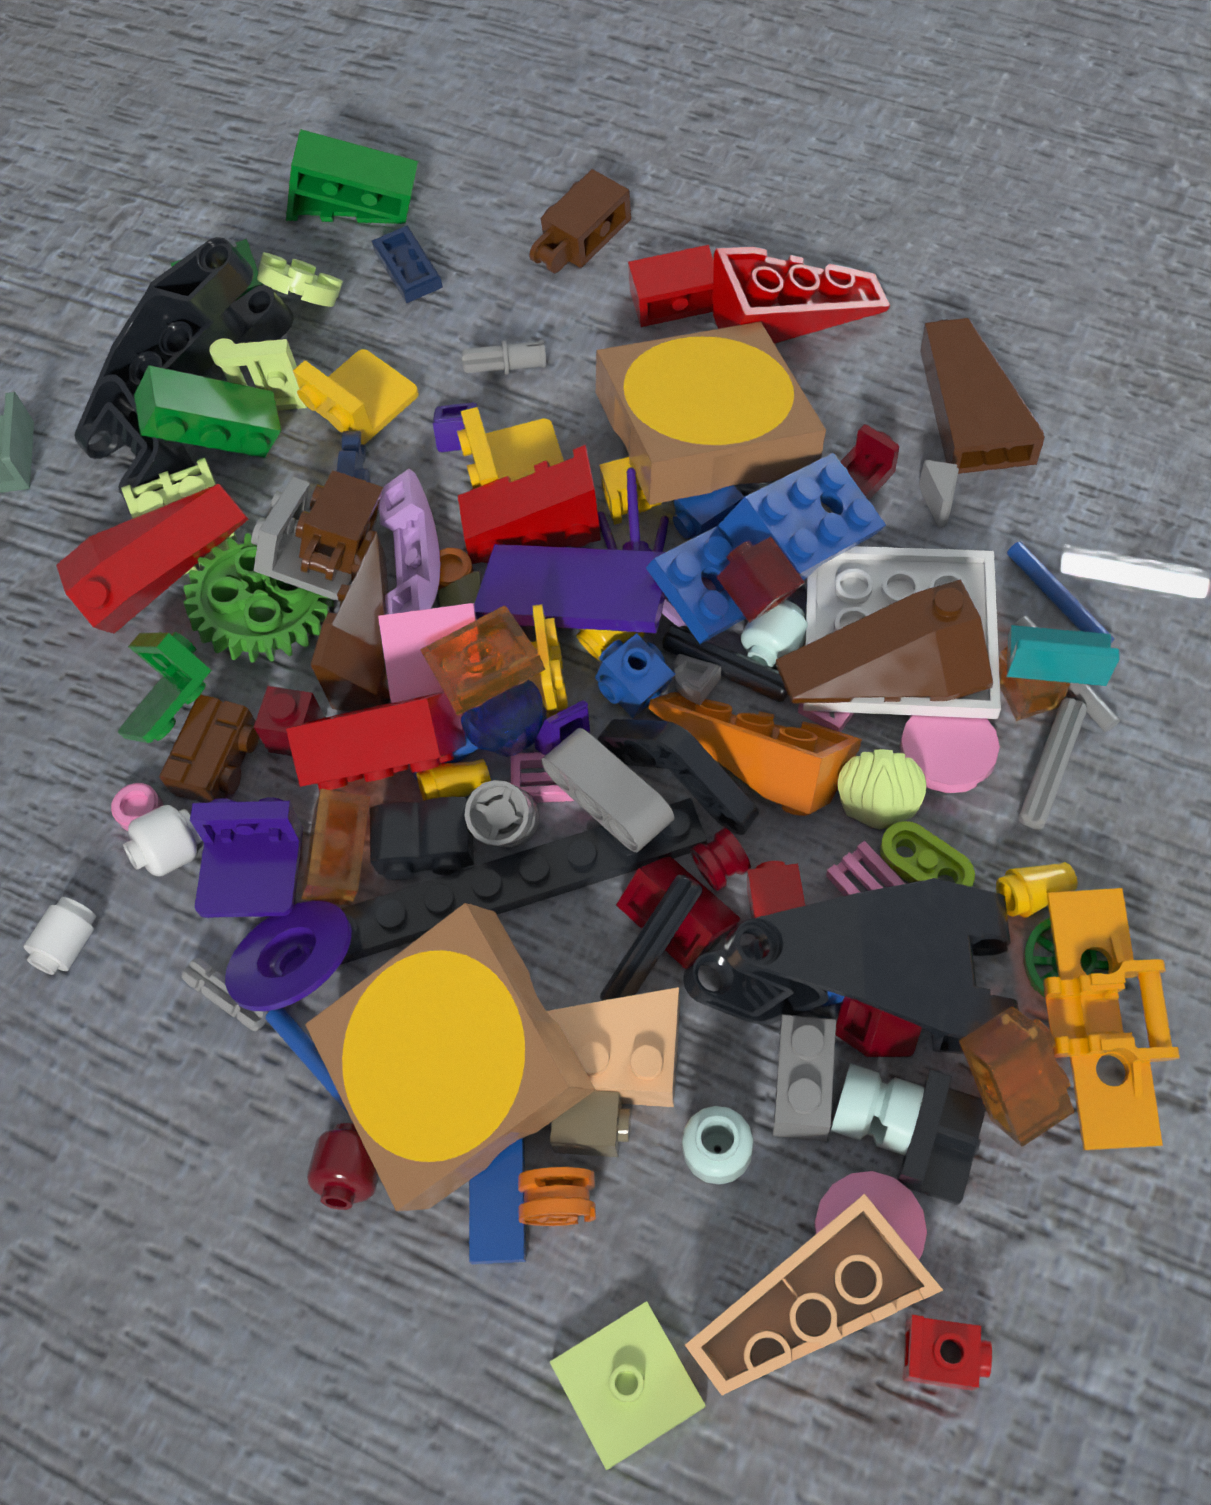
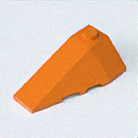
M671 692L650 699L648 708L664 721L673 722L687 730L713 759L765 799L782 804L781 808L784 811L799 816L809 815L830 804L838 789V777L841 769L852 757L856 756L862 741L860 738L805 721L802 722L801 728L777 725L774 722V714L761 711L758 714L739 713L734 715L732 714L733 708L729 704L705 699L701 705L687 700L678 692Z

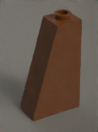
M969 318L944 319L925 323L920 353L946 463L956 464L957 468H959L958 474L1037 465L1045 439L1044 432Z

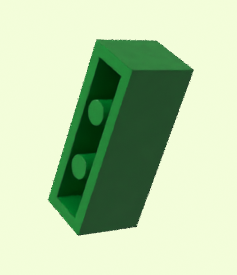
M149 365L134 394L140 433L143 436L265 458L281 432L273 391Z

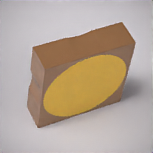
M761 322L596 350L595 393L613 430L622 439L627 448L629 464L636 471V478L649 505L707 494L732 485L779 480L821 459L826 429Z
M464 903L305 1024L396 1211L430 1209L485 1170L497 1155L509 1145L523 1137L538 1132L596 1090L561 1027L547 1013L539 1001L530 978V973L496 913L468 903Z

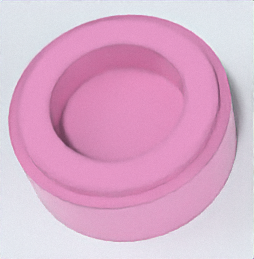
M133 783L123 787L115 795L111 811L115 820L122 828L128 831L131 821L163 806V802L151 786L144 783Z

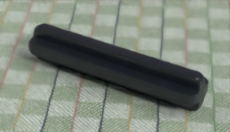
M671 625L665 633L662 642L663 648L666 651L677 656L682 654L721 666V676L777 702H783L787 698L788 692L777 670L711 640L699 644L691 631L677 625Z
M679 874L675 877L600 993L602 1001L636 995L701 895L702 887L696 881L686 875Z

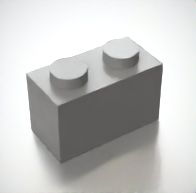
M782 1015L779 1035L773 1136L827 1141L831 1127L836 1020Z

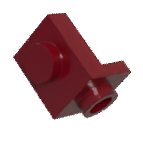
M863 424L857 432L856 445L840 462L869 501L895 473L900 447L886 433L876 431L870 426Z

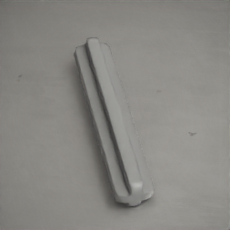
M1064 698L1059 706L1018 817L1019 822L1025 826L1039 830L1047 822L1087 711V706L1082 701Z

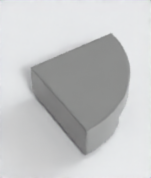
M678 654L675 659L674 673L676 675L674 676V684L676 689L687 700L701 705L721 680V666L682 654Z

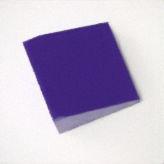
M477 403L445 405L435 408L433 429L436 447L439 452L462 450L457 434L458 430L465 429L461 411L475 408Z
M582 700L545 719L535 740V749L543 755H547L578 728L584 729L591 734L588 703Z

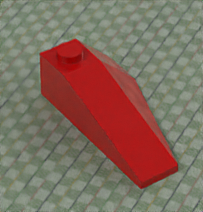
M216 484L89 536L62 559L56 567L65 594L92 627L115 634L198 563L199 557L204 558L208 555L212 548L222 543L249 518L222 485Z

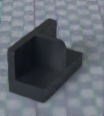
M930 1070L923 1085L924 1093L907 1153L903 1157L897 1180L908 1189L958 1205L963 1200L973 1158L981 1144L979 1135L987 1102L982 1098L949 1088L952 1076Z

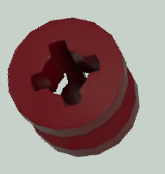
M726 828L716 832L714 840L707 845L700 843L690 849V854L699 872L716 891L726 886L727 879L732 875H743L747 870L751 869V864L745 850L736 837Z

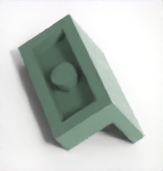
M16 392L5 394L4 415H0V493L30 489L34 421Z

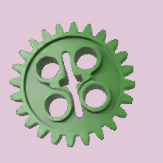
M245 533L244 544L238 545L232 538H228L227 544L229 549L223 551L215 546L211 549L213 554L212 560L199 557L200 571H189L191 584L184 585L187 599L184 601V606L193 631L199 632L200 640L203 644L212 641L215 653L218 654L229 647L232 660H236L243 651L248 652L251 663H255L259 652H265L270 662L274 661L275 650L282 649L288 656H292L291 644L297 642L301 646L308 647L307 633L319 636L321 631L320 622H324L329 608L334 607V600L255 572L254 565L257 545L252 544V536L249 533Z

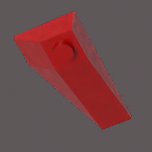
M757 247L716 248L713 254V317L718 329L761 322L775 344L887 312L890 307L874 273L834 264H828L825 269L804 265L802 257L790 255L787 261L768 257L766 249Z

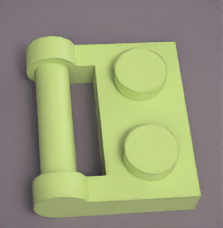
M222 338L216 340L210 346L211 357L214 363L222 368L227 382L247 386L239 367L247 365L256 388L273 391L277 411L307 408L297 394L299 386L293 373L297 365L287 339L234 344L232 340Z

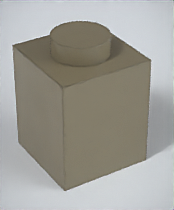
M592 1092L552 1121L550 1143L554 1152L559 1154L619 1157V1143L629 1142L631 1109H622L619 1092Z

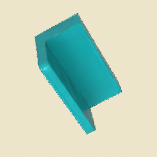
M1011 625L1008 633L1007 677L1107 686L1120 660V650L1111 648V634Z

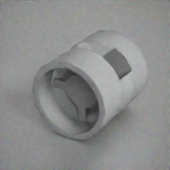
M493 780L481 784L472 791L466 802L464 816L467 827L475 838L488 845L511 849L524 845L534 836L539 826L540 813L536 801L528 792L509 782Z

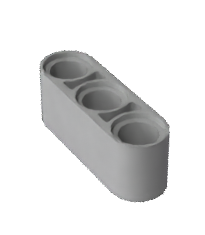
M578 728L541 759V763L550 778L615 838L633 852L641 850L674 821L673 811L664 798L584 729Z

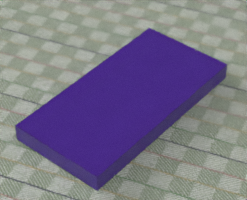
M495 544L474 603L476 620L478 623L535 626L532 606L542 604L545 619L554 618L555 625L558 628L657 633L666 596L647 571L646 566L655 557L665 552Z

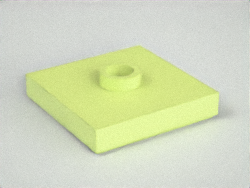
M647 1301L550 1361L556 1376L606 1470L611 1469L706 1408L705 1403Z

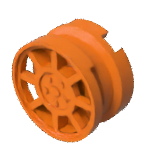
M550 1167L520 1173L518 1175V1191L524 1193V1203L518 1206L519 1222L534 1226L576 1225L580 1215H584V1222L594 1221L596 1219V1204L590 1201V1191L595 1188L594 1172L584 1168Z

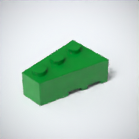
M300 129L291 163L286 221H298L299 215L320 216L321 222H333L335 216L356 217L357 223L406 224L418 161Z

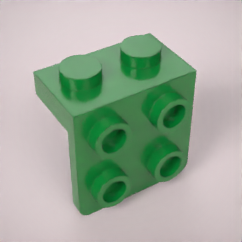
M162 632L139 633L128 646L163 677L119 728L118 733L125 739L150 743L154 739L156 741L163 739L176 723L174 715L184 703L188 705L195 701L206 687V683L203 680L212 670L194 655L197 650L196 647L177 632H173L172 635Z

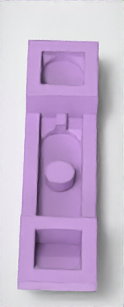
M408 469L383 486L379 508L380 524L393 531L397 587L385 595L386 615L431 609L439 586L440 551L435 523L423 488L415 472Z

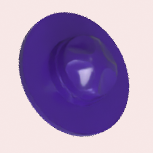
M326 901L301 902L295 904L293 911L286 916H269L252 929L233 952L225 974V985L229 995L240 1007L259 1012L280 1009L305 998L326 982L343 961L351 942L352 930L348 918L338 906Z

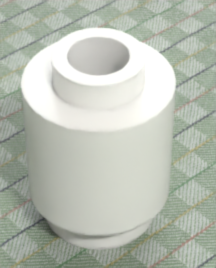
M61 897L57 905L49 906L24 944V949L30 953L27 961L37 969L54 975L57 969L68 971L94 931L92 923L96 915L84 905L72 899Z

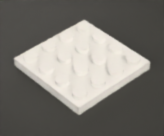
M855 546L819 566L807 578L806 621L808 627L805 645L911 594L961 579L981 617L993 678L992 688L949 701H930L929 697H901L900 702H884V697L854 698L851 702L803 703V711L998 719L1001 702L994 551Z

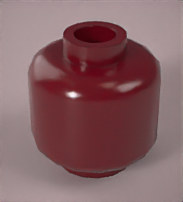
M340 1123L332 1130L322 1133L316 1140L307 1173L308 1185L315 1193L321 1196V1203L333 1209L348 1210L352 1208L353 1203L366 1201L374 1195L379 1175L354 1124Z

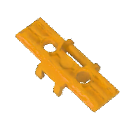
M1122 888L1048 893L1047 900L1058 977H1048L1043 980L1053 1057H1070L1083 1150L1163 1146L1150 1062L1180 1059L1179 1048L1172 1047L1161 973L1166 972L1164 960H1134ZM1086 950L1101 952L1108 960V973L1087 975L1080 963L1083 952ZM1138 976L1149 1048H1137L1132 1032L1124 1033L1118 993L1125 989V978ZM1104 1055L1116 1057L1124 1066L1125 1077L1118 1086L1106 1085L1097 1075V1062Z

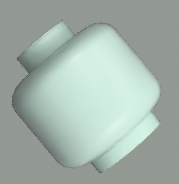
M784 599L764 602L753 613L741 634V642L743 648L748 653L747 657L770 668H777L776 659L805 645L806 629L808 627L806 615L796 604Z
M721 1106L704 1108L694 1114L683 1131L682 1150L686 1165L696 1177L707 1183L720 1185L732 1182L740 1177L751 1162L753 1150L751 1129L742 1115L730 1108ZM720 1147L721 1152L716 1153L714 1148Z

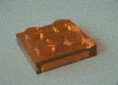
M506 605L420 649L426 663L457 716L482 705L485 701L515 685L526 682L529 678L546 670L540 655Z

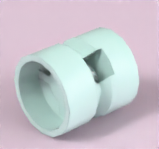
M850 1063L831 1131L859 1141L866 1135L873 1136L875 1146L905 1156L918 1118L924 1086L896 1077L889 1083L882 1082L879 1072Z

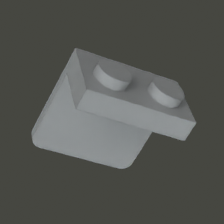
M292 477L283 493L276 491L267 518L260 517L254 527L251 543L257 545L254 571L321 596L338 600L337 593L341 585H351V574L338 571L332 582L325 579V574L310 570L308 574L301 572L302 558H299L302 539L295 537V532L301 513L306 511L310 483Z

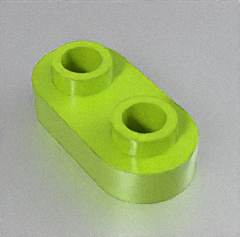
M902 821L891 825L885 831L880 845V856L898 876L908 883L932 878L938 879L941 875H948L957 884L973 886L975 870L971 861L921 825L910 821ZM905 846L910 848L914 855L902 857L897 853L896 849Z

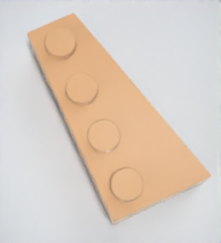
M679 987L547 1011L561 1027L595 1087V1091L619 1092L622 1104L674 1107L680 1018Z
M863 1194L686 1343L685 1347L719 1393L724 1395L872 1323L893 1315L912 1304L943 1291V1289L869 1198Z

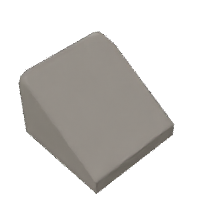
M925 460L919 483L920 490L937 526L944 527L948 523L959 468H957L956 464Z

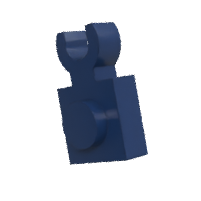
M343 431L342 451H339L337 472L370 482L369 471L367 468H363V463L366 459V446L361 444V431Z

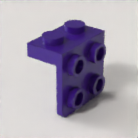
M266 797L253 802H235L230 799L221 798L214 799L210 803H192L190 822L204 842L194 905L197 913L203 918L286 916L290 914L295 906L304 829L291 802L279 798Z

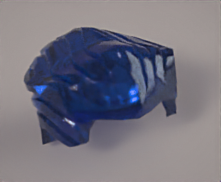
M517 673L481 683L461 716V724L465 735L473 745L480 749L509 757L522 752L536 741L544 720L547 719V713L537 686L525 676Z

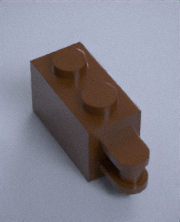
M591 169L580 181L575 182L557 203L545 211L541 217L543 234L532 245L529 253L530 260L537 264L545 263L547 270L554 274L558 273L568 262L582 268L631 220L629 189Z
M334 470L330 473L324 486L317 484L310 502L311 511L310 513L306 511L301 513L295 532V537L302 539L299 558H302L301 572L308 574L310 570L325 574V579L332 582L338 571L351 574V567L368 530L372 531L377 522L384 487Z

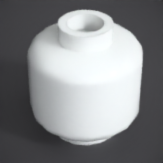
M163 805L130 822L128 826L130 841L124 843L123 847L136 870L145 866L152 875L164 876L195 859L197 844L201 843L202 839L190 822L191 815L186 809L178 811L171 805Z

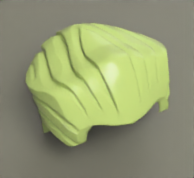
M879 749L873 752H862L861 756L852 757L843 766L838 777V791L843 809L848 817L880 830L889 828L897 822L906 821L917 813L926 794V779L922 769L912 758H905L904 753H893V750Z

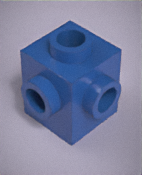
M636 633L624 644L618 639L599 656L602 663L595 679L598 681V687L604 697L613 704L618 703L633 719L649 705L650 699L659 697L667 690L676 674L665 664L661 651L651 642H645Z

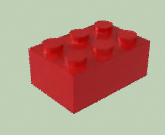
M454 689L324 717L286 729L300 787L318 784L319 792L347 786L348 782L363 778L365 782H371L392 777L396 772L409 769L408 764H410L412 773L441 766L440 763L454 760L453 751L466 746Z

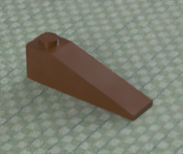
M368 530L352 563V584L341 585L337 593L338 602H340L338 613L328 612L310 664L331 708L335 710L352 712L388 704L391 700L378 618L380 615H386L385 595L389 593L386 556L377 531Z
M961 579L911 594L776 659V667L792 703L851 702L854 698L884 697V702H900L901 697H929L930 701H949L990 689L993 686L981 617Z

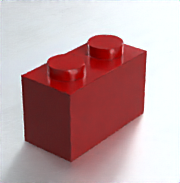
M709 245L628 262L630 293L640 327L713 312V257Z

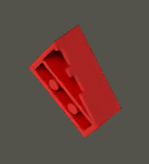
M586 445L573 449V458L550 466L547 460L535 464V473L512 482L509 476H505L458 495L464 541L472 564L488 563L495 544L582 547L591 542L601 541L595 488Z

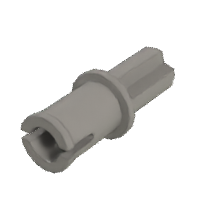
M501 340V346L464 349L462 351L463 369L467 373L504 370L506 375L509 374V370L546 368L544 340L506 344V340Z

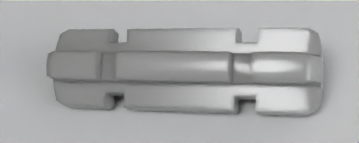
M201 958L193 959L183 970L182 979L189 986L201 992L207 999L232 1017L238 1019L250 1030L258 1031L267 1022L265 1017L269 1011H251L236 1004L226 989L225 975L213 969L211 965Z

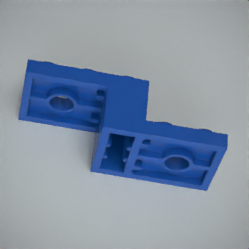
M832 453L745 496L717 527L655 557L646 566V569L699 644H702L753 615L764 602L775 601L790 594L819 566L873 537L886 524L849 475L847 469L841 464L835 454ZM821 502L826 504L831 509L832 513L826 512L822 507ZM701 577L712 581L716 591L706 588Z

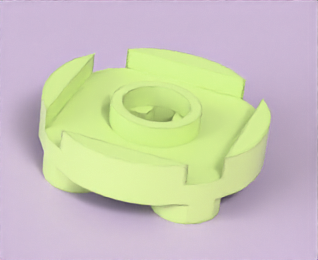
M265 252L262 254L258 268V281L287 295L288 291L301 295V300L328 307L335 305L343 283L342 280L324 273H319V276L315 275L316 267L301 260L292 259L290 266L281 257Z

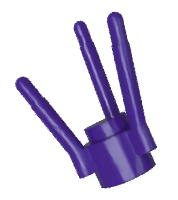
M630 467L626 472L630 541L623 544L622 550L663 552L669 518L667 516L661 517L654 548L651 550L647 542L640 540L636 471ZM600 511L598 512V519L606 548L618 550L605 513Z

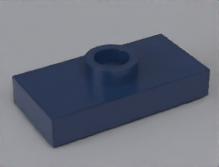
M408 225L372 240L376 255L406 303L443 288L441 277Z

